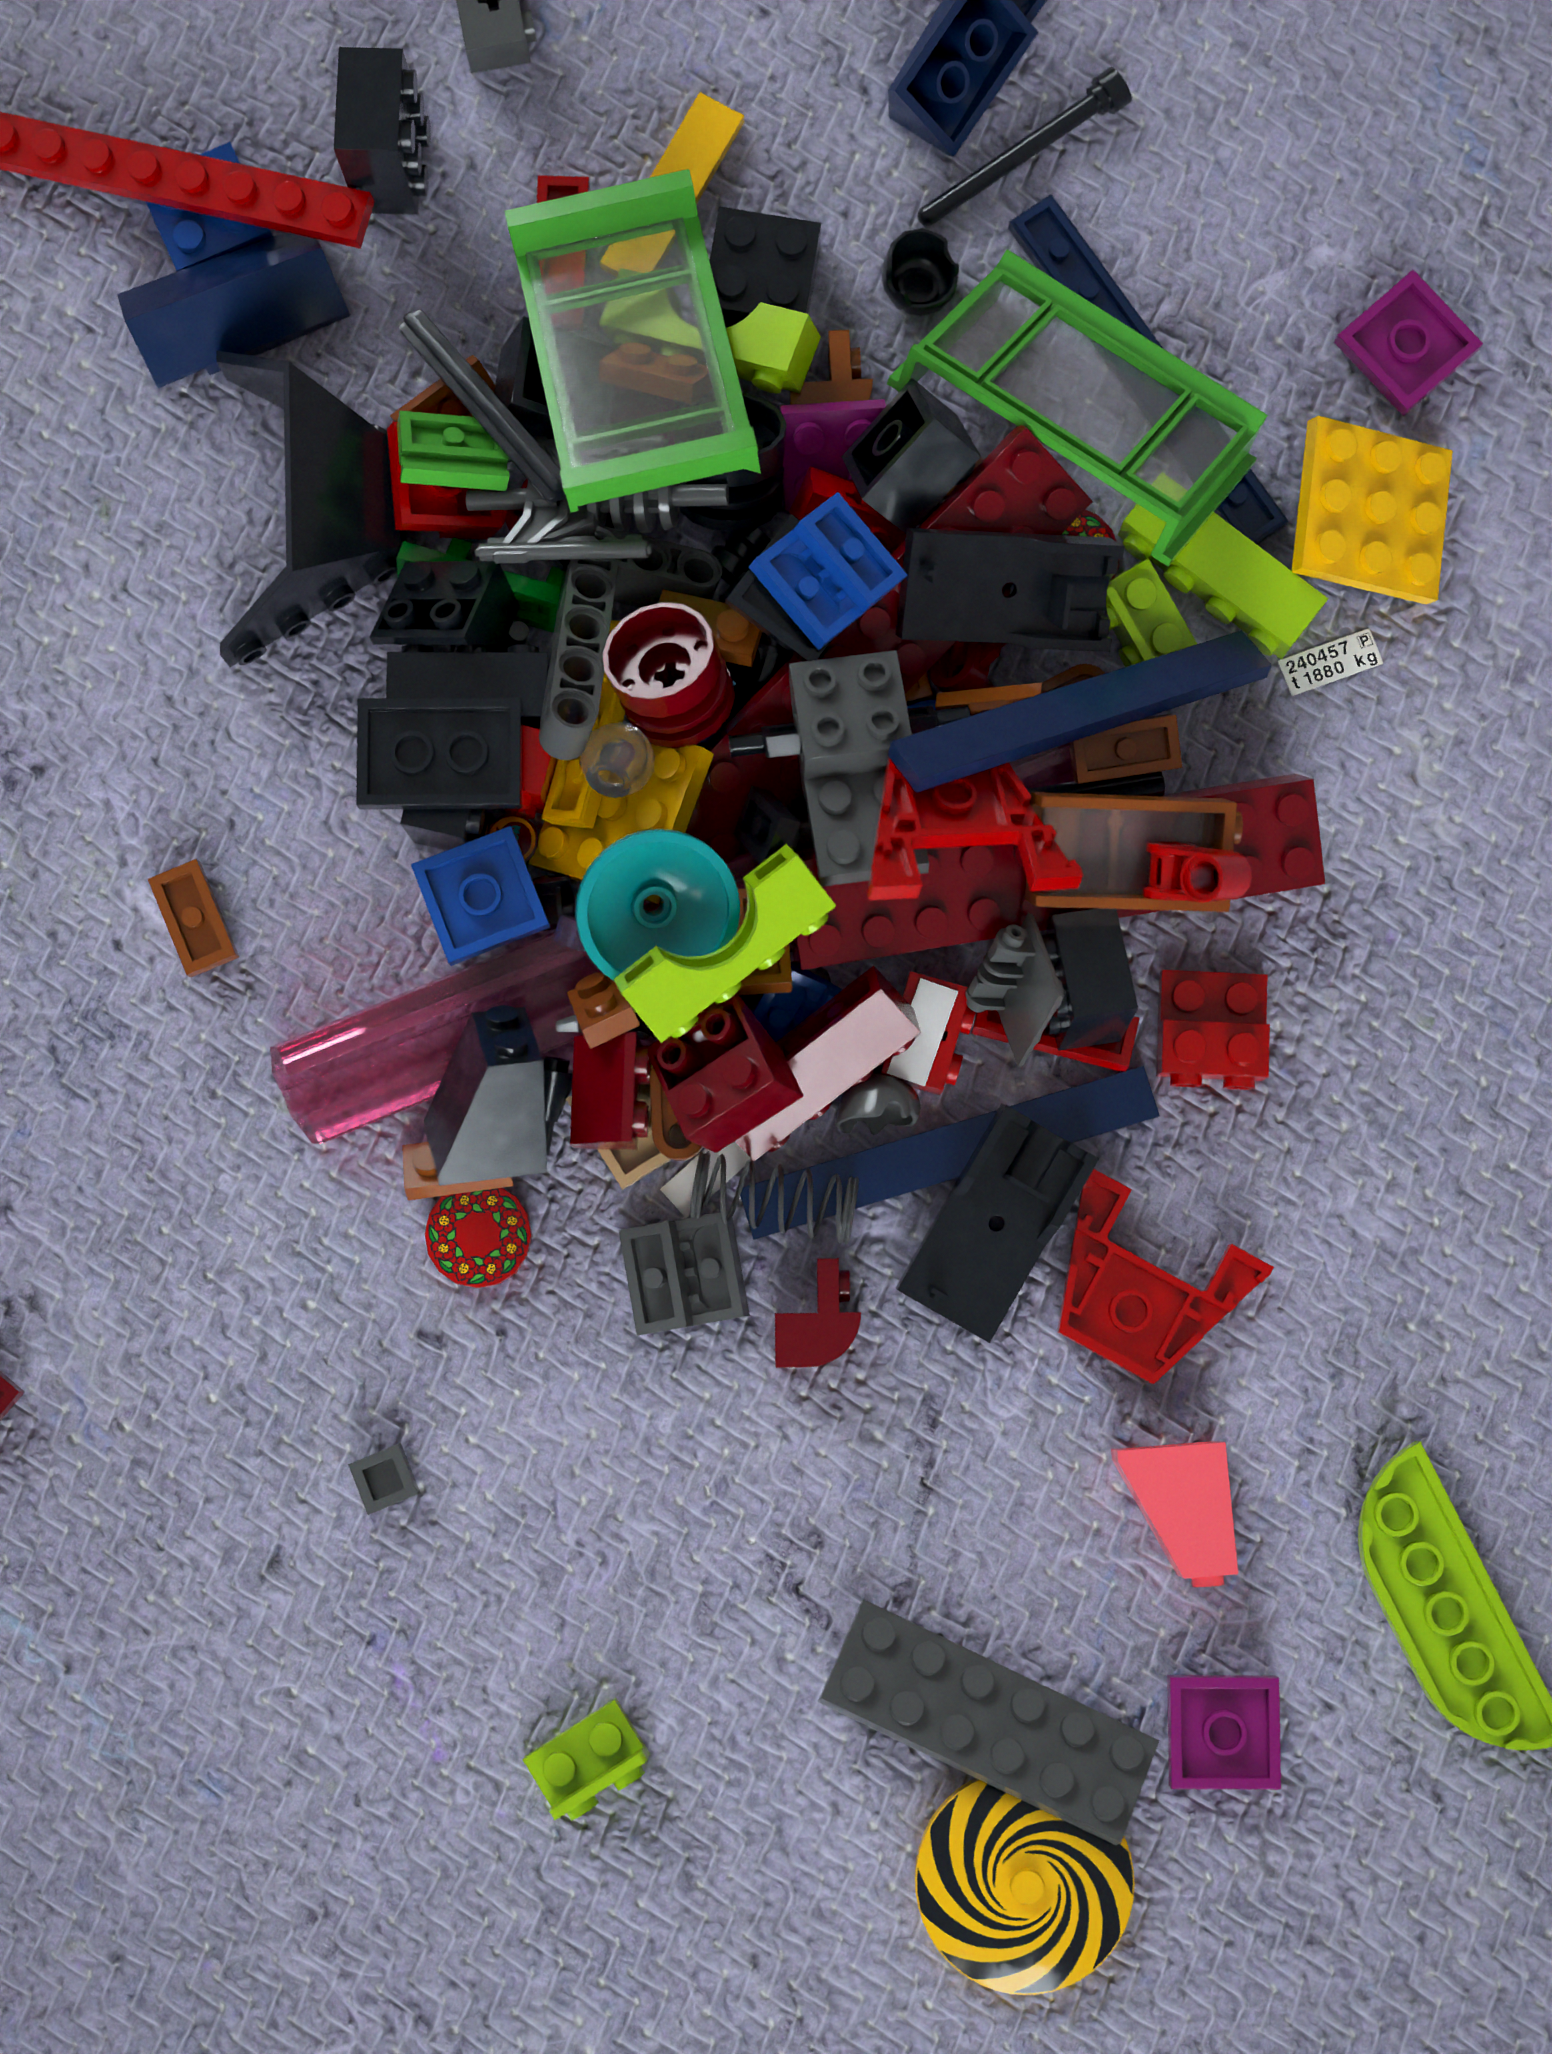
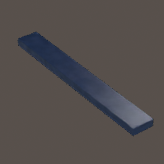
M1052 194L1009 221V231L1036 268L1162 347ZM1087 337L1150 426L1153 427L1180 396ZM1194 406L1165 439L1163 444L1192 484H1194L1227 446L1230 439L1214 417ZM1251 469L1214 511L1257 545L1284 528L1288 523L1286 516Z
M1240 630L891 741L888 756L917 793L1265 679L1269 674L1272 664L1247 635Z
M1144 1066L1009 1106L1071 1143L1160 1116ZM997 1110L784 1174V1225L800 1178L808 1168L811 1170L813 1177L812 1222L817 1220L828 1184L836 1173L840 1175L842 1183V1212L848 1178L851 1175L854 1178L856 1176L859 1178L855 1209L959 1178ZM779 1176L775 1179L764 1216L756 1229L752 1228L749 1220V1185L742 1189L740 1197L753 1240L780 1232L778 1225ZM807 1177L789 1229L807 1224ZM770 1179L755 1183V1221ZM836 1181L823 1219L836 1215Z

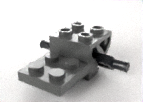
M897 650L789 663L793 723L761 727V732L728 735L731 758L762 753L767 758L797 754L803 797L806 799L821 887L869 881L891 741L970 717L968 705L934 710L933 706L907 709ZM927 848L914 849L919 873H928L929 859Z

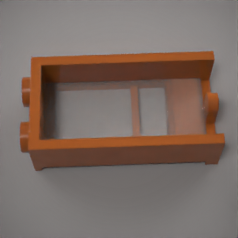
M1031 792L1030 805L1044 825H1052L1057 833L1055 842L1068 861L1076 860L1083 873L1078 889L1030 891L1026 878L1025 900L1036 907L1229 912L1230 900L1198 903L1150 899L1143 897L1142 894L1143 887L1149 885L1151 853L1146 851V841L1187 842L1198 847L1234 851V844L1240 843L1243 831L1242 815L1240 812H1236V802L1224 798ZM1215 867V868H1214V872H1213V876H1214V881H1215L1216 886H1217V885H1218V881H1219V877H1218V872H1217L1216 867Z

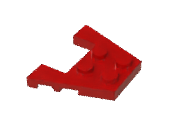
M890 757L888 758L867 891L869 901L918 898L922 881L914 849L1015 844L1019 848L1030 891L1078 889L1083 873L1076 860L1068 861L1055 842L1057 833L1052 825H1044L1029 804L1032 796L1009 763L916 793Z
M1093 1169L1080 1194L1057 1333L1142 1380L1155 1384L1227 1313H1230L1259 1283H1262L1271 1274L1274 1267L1237 1246L1229 1244L1204 1291L1198 1290L1109 1241L1108 1234L1132 1189Z

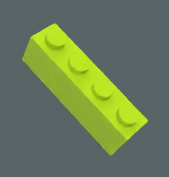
M1162 472L1152 484L1153 487L1177 502L1187 492ZM1136 504L1126 516L1117 535L1123 539L1122 545L1125 546L1124 548L1133 557L1140 561L1149 558L1150 561L1165 571L1163 573L1164 578L1174 588L1183 593H1188L1189 591L1206 602L1205 608L1210 615L1221 623L1229 625L1232 622L1247 633V637L1260 652L1267 656L1274 654L1279 659H1283L1328 600L1326 596L1297 574L1292 573L1289 568L1215 512L1169 566L1151 556L1166 522L1140 505Z

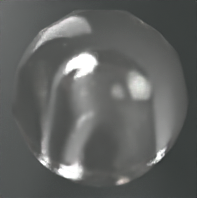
M623 722L605 724L593 730L586 748L580 757V766L589 785L598 793L608 797H625L643 789L654 772L655 754L650 741L639 728Z

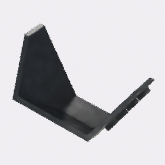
M216 350V362L226 380L284 409L286 567L220 642V656L229 667H232L237 663L239 665H247L254 662L266 652L265 646L282 636L284 638H292L302 633L310 626V619L326 609L332 612L345 607L354 600L356 591L371 582L374 585H378L394 577L397 574V555L403 541L407 542L406 530H396L388 434L386 429L370 424L289 361Z

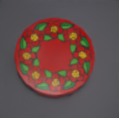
M504 1188L441 1196L429 1213L425 1230L428 1255L438 1271L456 1284L474 1288L499 1285L515 1275L528 1256L533 1237L527 1211L519 1199Z

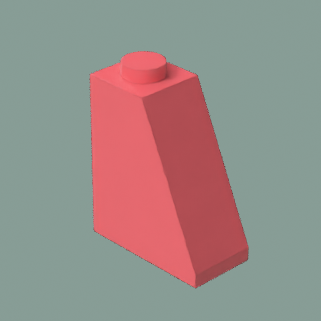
M1206 1441L1111 1449L1113 1463L1176 1575L1184 1579L1191 1578L1192 1587H1213L1225 1585L1224 1575L1238 1574L1226 1442Z

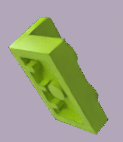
M1149 558L1110 580L1106 595L1107 613L1110 618L1109 631L1113 629L1123 647L1118 650V653L1125 667L1197 644Z
M614 1698L524 1756L522 1760L550 1804L549 1812L554 1821L566 1813L570 1820L573 1821L599 1803L595 1795L606 1787L614 1784L619 1791L643 1776L645 1771L641 1765L648 1761L650 1752L617 1698Z

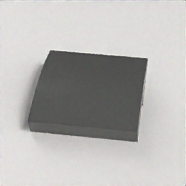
M720 1212L702 1215L698 1220L695 1217L692 1219L685 1218L619 1230L637 1336L750 1316L733 1218L725 1225L721 1220Z

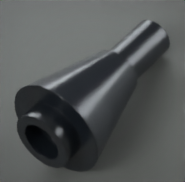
M541 1055L544 1072L547 1155H549L554 1124L558 1122L567 1101L566 1098L569 1097L572 1090L573 1070L569 1069L570 1060Z

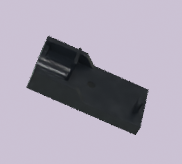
M907 528L903 570L908 576L901 582L895 635L901 639L1009 643L1033 649L1110 652L1112 638L1108 637L1110 618L1107 613L1106 595L1112 576L1117 574L1118 560L1123 559L1125 546L1108 537ZM1012 582L1014 585L1013 592L1008 596H1003V586L1006 583Z
M1001 1103L895 1287L896 1290L990 1343L1044 1247L1059 1230L1099 1158L1047 1130L1013 1108ZM993 1216H1000L1003 1219V1227L998 1231H993L989 1227V1220Z

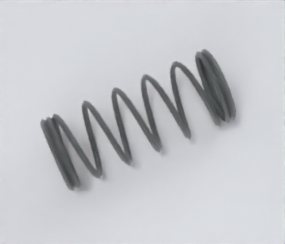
M702 1150L700 1152L690 1203L689 1216L691 1219L695 1217L698 1220L703 1215L721 1164L720 1214L725 1225L729 1223L734 1215L750 1168V1225L753 1229L760 1225L777 1174H779L778 1225L780 1232L784 1234L790 1227L807 1177V1231L809 1237L813 1239L820 1228L831 1191L836 1181V1237L840 1244L843 1242L845 1245L849 1243L859 1187L858 1176L854 1178L851 1175L848 1178L843 1212L841 1178L838 1173L832 1176L813 1229V1177L809 1168L806 1169L800 1178L784 1225V1170L779 1163L772 1172L758 1217L755 1221V1164L751 1158L744 1166L730 1211L726 1217L725 1156L721 1154L717 1158L706 1190L711 1154L709 1151L705 1153Z

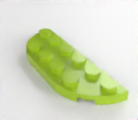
M1415 1441L1400 1450L1382 1467L1370 1485L1363 1501L1358 1526V1547L1361 1564L1369 1586L1423 1692L1435 1709L1447 1721L1473 1738L1505 1749L1538 1750L1552 1747V1698L1421 1441Z

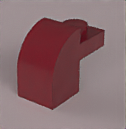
M839 1258L817 1259V1313H775V1368L821 1366L840 1357L853 1343L860 1327L861 1312H840L839 1302H850L849 1270H839Z

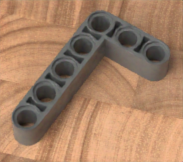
M597 526L596 533L589 536H595L597 540H603L608 535H614L616 539L621 540L626 538L627 535L640 534L618 532L611 527L605 526L601 528ZM642 535L643 540H648L649 544H652V554H649L648 558L566 560L561 581L539 729V743L545 752L560 760H572L584 753L599 712L604 675L602 653L609 636L613 601L641 608L659 603L663 590L712 600L723 573L722 565L715 556L701 549Z

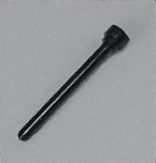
M1113 67L1107 68L1092 79V86L1086 89L1087 95L921 207L918 211L919 222L924 226L935 224L1095 114L1099 113L1102 116L1107 112L1115 114L1132 102L1131 92L1123 77Z

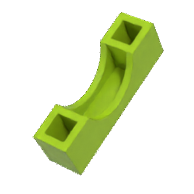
M620 269L616 280L641 275L642 273ZM673 288L607 302L599 325L612 342L613 349L618 350L624 344H643L651 348V353L666 357L673 355L691 356L697 359L699 365L707 366L699 329L683 321L682 302ZM761 302L745 319L726 328L738 378L751 381L757 388L769 393L778 394L782 389L800 393L821 336L809 314Z
M787 844L743 877L747 892L746 915L737 934L725 946L706 955L687 957L670 953L656 945L613 979L621 994L661 1043L670 1036L677 1038L689 1031L698 1021L697 1015L713 1002L720 1004L730 999L741 988L742 979L756 968L764 970L776 963L785 953L784 947L800 934L807 936L818 930L829 917L827 913L836 907L805 864Z

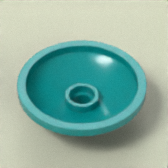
M650 829L627 835L608 846L597 856L586 871L576 899L577 931L581 943L592 962L600 971L613 980L656 945L670 953L687 957L706 955L725 946L737 933L740 918L739 893L733 875L725 862L703 841L675 830ZM650 895H658L661 898L660 906L654 911L643 909V902Z

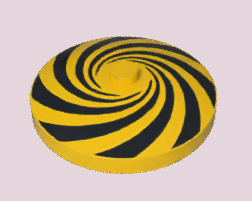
M977 1778L959 1787L939 1806L930 1819L918 1847L914 1875L915 1892L921 1918L929 1937L939 1952L955 1969L987 1988L1009 1994L1034 1995L1068 1987L1092 1973L1104 1962L1119 1942L1127 1926L1134 1899V1869L1125 1837H1123L1121 1843L1114 1845Z

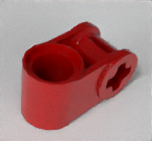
M1146 841V851L1151 853L1149 885L1143 887L1142 896L1145 898L1205 903L1237 899L1244 895L1250 887L1252 879L1251 867L1241 853L1233 850L1198 847L1187 842ZM1215 867H1216V870H1217V872H1218V877H1219V881H1218V885H1217V886H1216V883H1215V881H1214V876H1213V872H1214V868H1215Z

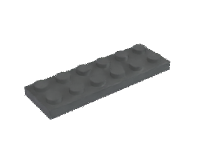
M864 1599L856 1612L818 1700L819 1703L1114 1845L1122 1842L1159 1744V1740Z

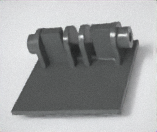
M1027 914L1021 927L1012 924L997 932L992 946L977 969V975H975L965 992L967 1006L972 1011L978 1013L985 1010L998 1011L1018 1067H1023L1034 1046L1039 1043L1045 1027L1055 1010L1060 1007L1064 997L1062 982L1056 976L1033 914Z

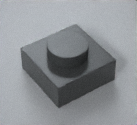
M401 1443L348 1464L367 1515L420 1494Z

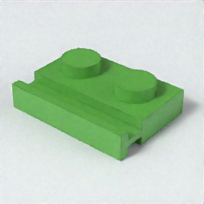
M399 411L397 436L399 465H401L400 483L497 491L507 490L510 477L509 471H507L508 456L474 417Z

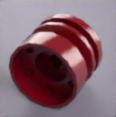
M661 602L648 605L624 617L609 634L602 653L604 672L619 698L628 721L639 737L655 746L680 748L697 744L714 734L729 717L735 699L733 679L727 669L725 660L720 654V648L712 629L699 612L684 604Z

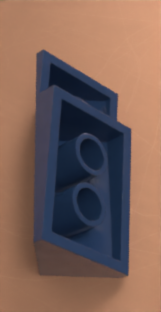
M942 0L888 89L889 118L947 156L954 157L1039 33L1031 23L1047 0Z
M287 232L117 294L124 321L158 388L203 369H206L209 375L220 372L221 369L216 362V350L257 356L351 316L318 239Z

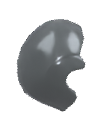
M872 1073L866 1082L850 1087L840 1095L835 1126L843 1133L848 1134L853 1130L857 1121H861L868 1126L873 1135L878 1134L887 1124L899 1127L914 1126L920 1115L921 1104L919 1096L909 1084L901 1079Z

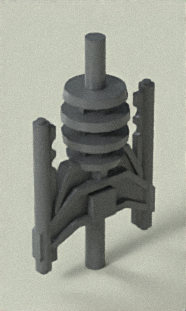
M533 436L560 467L555 439H548L546 436ZM650 436L580 452L582 465L600 462L598 460H609L612 456L616 455L622 457L668 446V440H665L664 436ZM529 481L527 488H511L506 491L468 489L466 492L468 511L524 510L523 515L506 537L488 538L487 543H480L478 548L475 549V555L479 557L480 561H495V564L527 563L530 560L648 558L649 554H652V544H649L648 540H643L642 535H627L626 538L621 540L616 539L614 535H608L603 540H597L595 536L589 535L596 533L597 526L605 527L608 513L611 514L612 524L616 531L627 533L630 530L634 513L638 530L641 533L653 531L657 513H659L663 529L667 530L677 526L680 506H728L730 499L728 484H675L578 506V511L570 513L567 498L562 501L558 500L554 503H549Z

